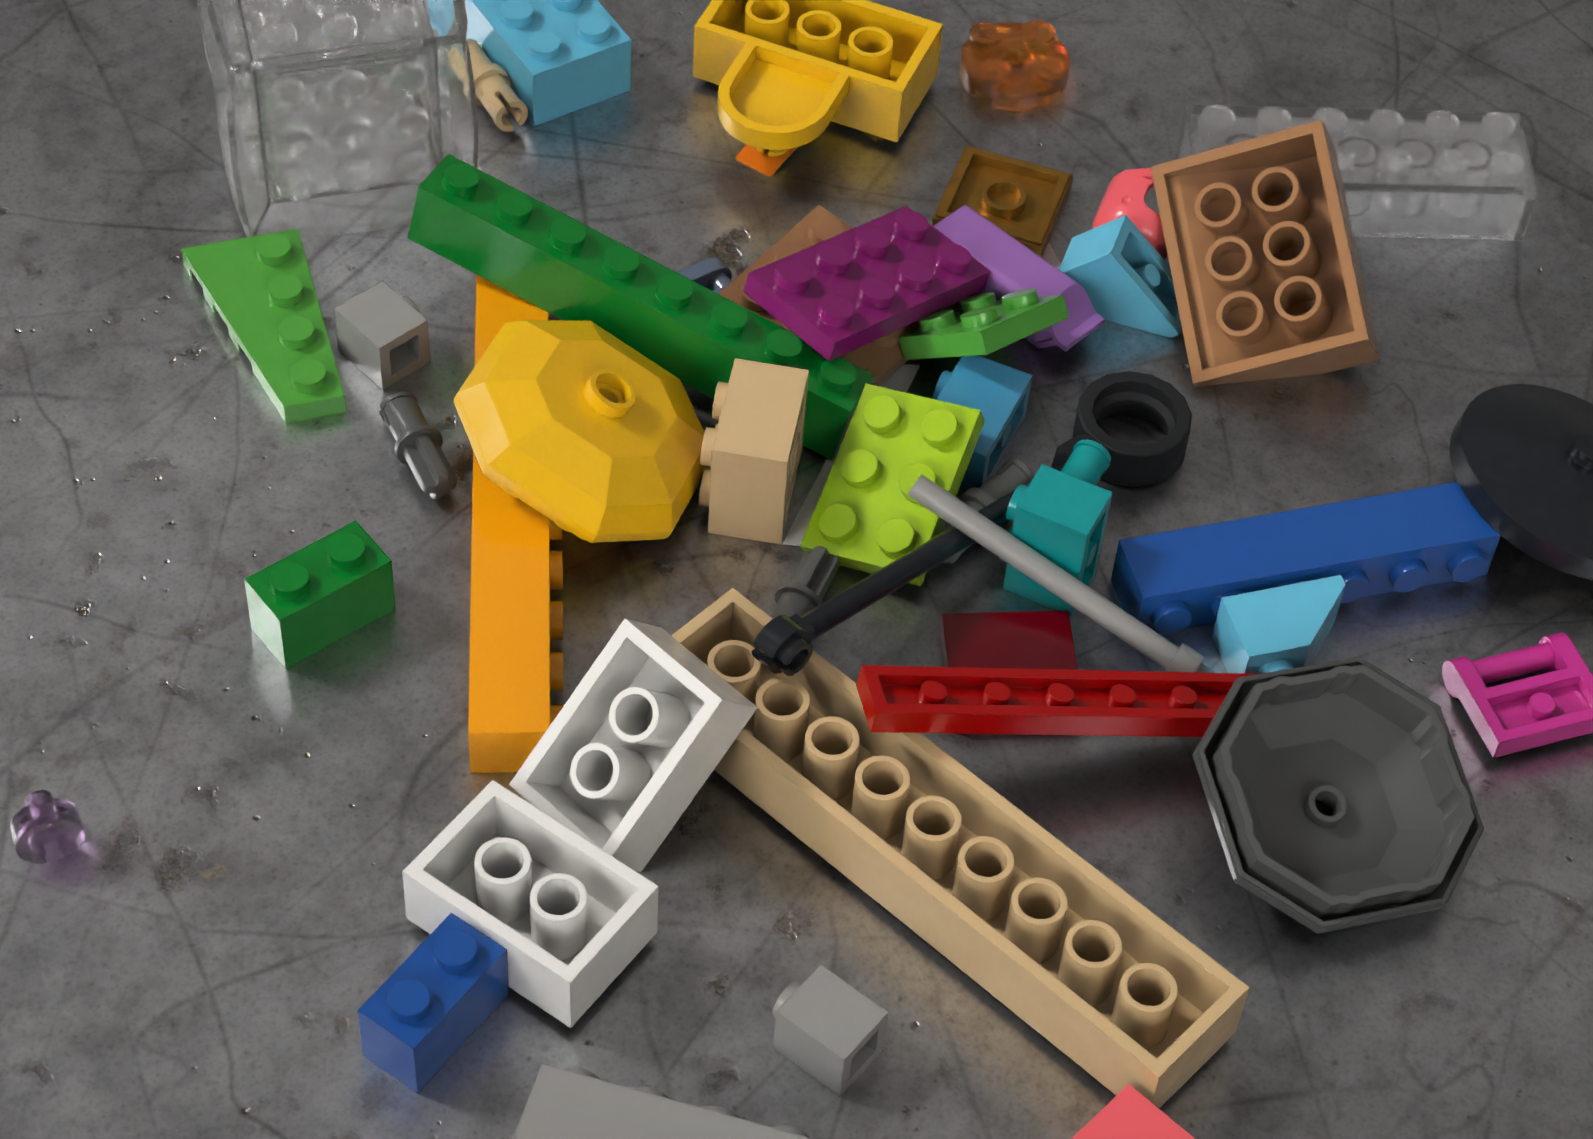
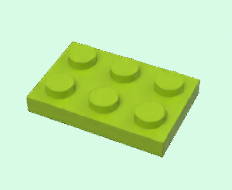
M866 383L800 547L804 554L812 551L816 546H822L827 548L829 554L838 557L840 566L873 574L942 533L946 521L909 497L908 493L923 474L956 497L985 423L981 410ZM927 572L909 583L922 586Z

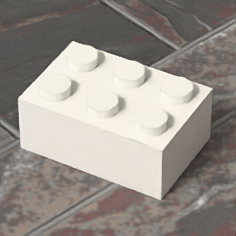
M625 618L509 785L531 805L634 871L642 872L758 707L663 628Z
M494 780L402 871L406 918L431 934L450 913H453L507 949L508 987L570 1028L657 933L658 885Z

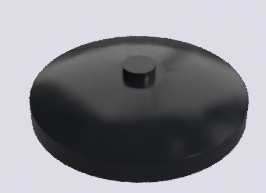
M1530 384L1503 385L1484 391L1468 405L1453 428L1450 437V460L1457 482L1463 493L1481 517L1518 549L1557 570L1593 580V404L1560 390Z

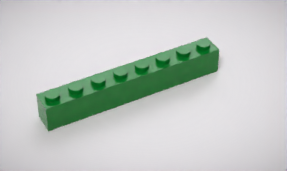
M447 154L418 186L408 239L564 321H592L679 378L681 382L713 399L717 383H729L735 358L809 370L803 446L830 460H833L839 451L865 384L872 385L875 375L841 357L831 361L826 360L793 332L450 154Z

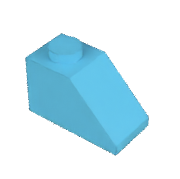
M1127 215L1072 237L1059 270L1083 286L1097 314L1107 321L1164 337L1173 338L1180 335L1182 326L1170 266Z
M1337 575L1222 597L1212 639L1227 672L1263 674L1309 666L1335 623L1346 586L1342 576Z

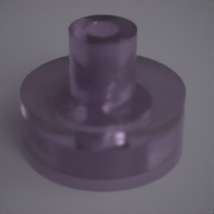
M39 790L29 794L25 799L26 806L19 810L10 822V831L16 853L21 859L30 863L42 864L64 859L77 851L85 840V830L77 806L68 800L53 798L52 793L46 790Z

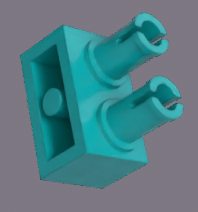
M1086 439L1076 442L1072 449L1073 452L1061 471L1042 464L1029 486L1019 484L1009 502L1006 519L1013 522V526L1009 530L1010 534L1087 586H1090L1098 570L1113 492L1096 486L1103 473L1110 466L1111 456L1108 450L1096 441ZM1007 563L1003 589L1056 611L1068 610L1069 616H1073L1076 611L1074 607Z

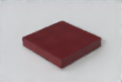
M1068 610L941 613L940 634L944 667L1078 670Z

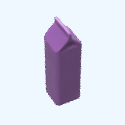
M968 205L962 206L933 226L955 244L966 248L972 257L991 271L984 290L976 294L994 292L996 300H1002L1001 298L1009 293L1036 288L1038 297L1064 295L1069 318L1024 338L1035 347L1044 348L1057 345L1064 351H1067L1105 323V319L1096 313L1082 285Z

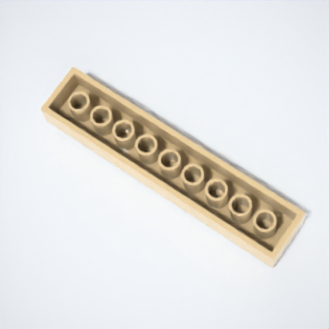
M731 588L671 635L758 707L714 770L1116 1096L1130 1084L1160 1109L1236 1033L1250 989L1249 986L923 734L870 732L856 682L814 650L806 665L793 676H787L783 672L778 674L771 672L752 656L751 651L755 648L759 649L753 643L759 632L773 618L737 590Z

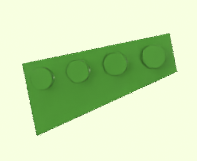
M298 229L181 248L184 267L191 278L196 277L203 288L204 298L213 312L218 311L228 327L229 336L239 351L243 350L252 364L253 374L285 423L346 413L344 391Z

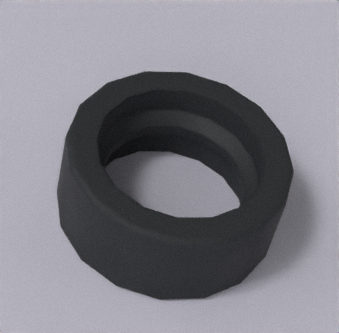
M1132 371L1111 373L1091 382L1080 395L1072 438L1080 434L1090 435L1108 450L1111 456L1110 466L1103 473L1101 479L1112 484L1130 487L1157 484L1173 475L1184 461L1190 435L1192 413L1185 397L1170 383L1151 374ZM1118 414L1141 416L1154 422L1166 433V437L1156 442L1145 444L1122 442L1108 435L1096 422L1107 416Z

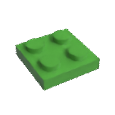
M1029 288L1009 293L1003 296L1002 300H996L994 292H985L967 297L960 301L962 310L955 313L954 310H943L930 314L919 320L920 328L898 337L904 360L988 355L1069 318L1064 295L1038 297L1037 289Z

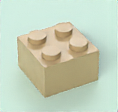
M735 358L729 383H717L712 418L718 419L719 422L715 428L706 427L700 457L701 465L711 466V470L705 469L703 472L699 493V506L709 507L708 533L782 545L803 454L809 370Z

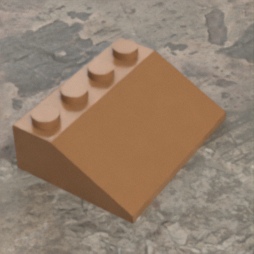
M1322 119L1151 166L1189 367L1195 387L1321 375L1381 360L1336 149Z

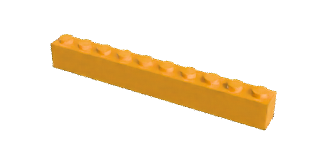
M477 274L475 366L505 322L549 320V312ZM474 451L468 714L470 773L518 772L563 708V705H550V692H563V652H550V640H563V601H550V590L563 589L562 551H550V540H562V529L551 519L522 500L507 494L497 484L489 480L482 473Z

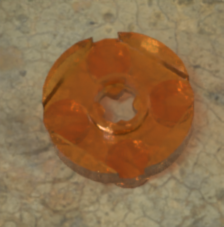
M1032 20L1026 24L1019 22L995 24L979 22L971 27L969 38L962 47L959 76L965 89L974 97L976 89L982 94L989 96L990 106L1006 111H1031L1050 104L1052 94L1059 90L1062 93L1066 88L1070 58L1066 47L1055 38L1054 27L1048 22L1042 20ZM1011 64L1021 65L1022 68L1013 69Z

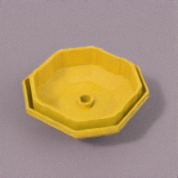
M524 320L505 322L453 399L482 473L507 494L522 500L539 511L561 529L573 533L580 539L587 540L590 543L661 540L668 538L702 480L704 470L709 467L700 464L705 432L681 380L592 321Z

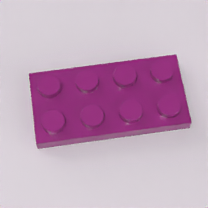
M904 206L749 272L743 292L826 360L831 361L984 290L991 271L972 257L966 248L955 244L933 227L923 215L911 210L908 206Z

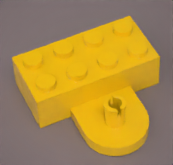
M712 0L694 26L693 77L719 85L718 116L721 124L734 138L755 147L761 154L767 149L769 150L768 156H781L787 153L789 149L808 144L824 132L830 121L898 142L938 74L943 24L868 0Z

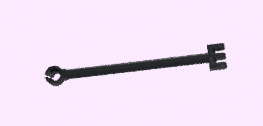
M1080 434L1058 446L1051 468L1058 471L1062 470L1073 452L1072 449L1076 442L1086 439L1096 442L1097 440L1090 435ZM1032 479L1024 483L1023 485L1029 486ZM1015 489L977 512L1000 527L1007 524L1010 520L1006 519V512ZM954 526L950 527L804 615L794 614L790 617L779 615L775 617L757 635L753 644L759 649H753L751 651L752 656L775 674L783 672L787 676H793L809 661L813 652L812 640L976 541Z

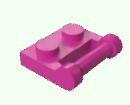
M1563 632L1542 637L1538 645L1471 661L1466 656L1447 660L1442 665V678L1446 690L1452 697L1459 698L1493 758L1593 733V675L1571 639ZM1542 669L1548 671V673L1488 688L1485 685L1486 683Z

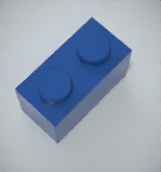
M450 913L357 1010L362 1056L418 1094L509 995L507 949L453 913Z

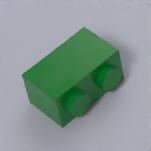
M356 520L244 579L251 628L285 669L396 610L392 560Z

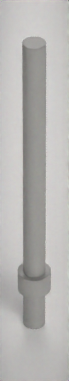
M923 474L908 493L909 497L1164 668L1163 672L1216 673L1202 663L1205 658L1203 655L1185 643H1182L1180 647L1176 646Z

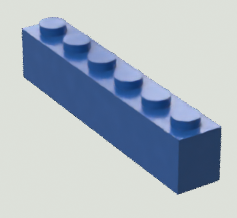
M1452 482L1121 539L1118 542L1111 582L1124 611L1158 634L1170 635L1183 629L1215 624L1222 597L1341 575L1346 584L1341 603H1349L1362 597L1395 591L1410 592L1422 586L1450 581L1467 582L1478 576L1487 575L1501 535L1471 505L1459 483Z

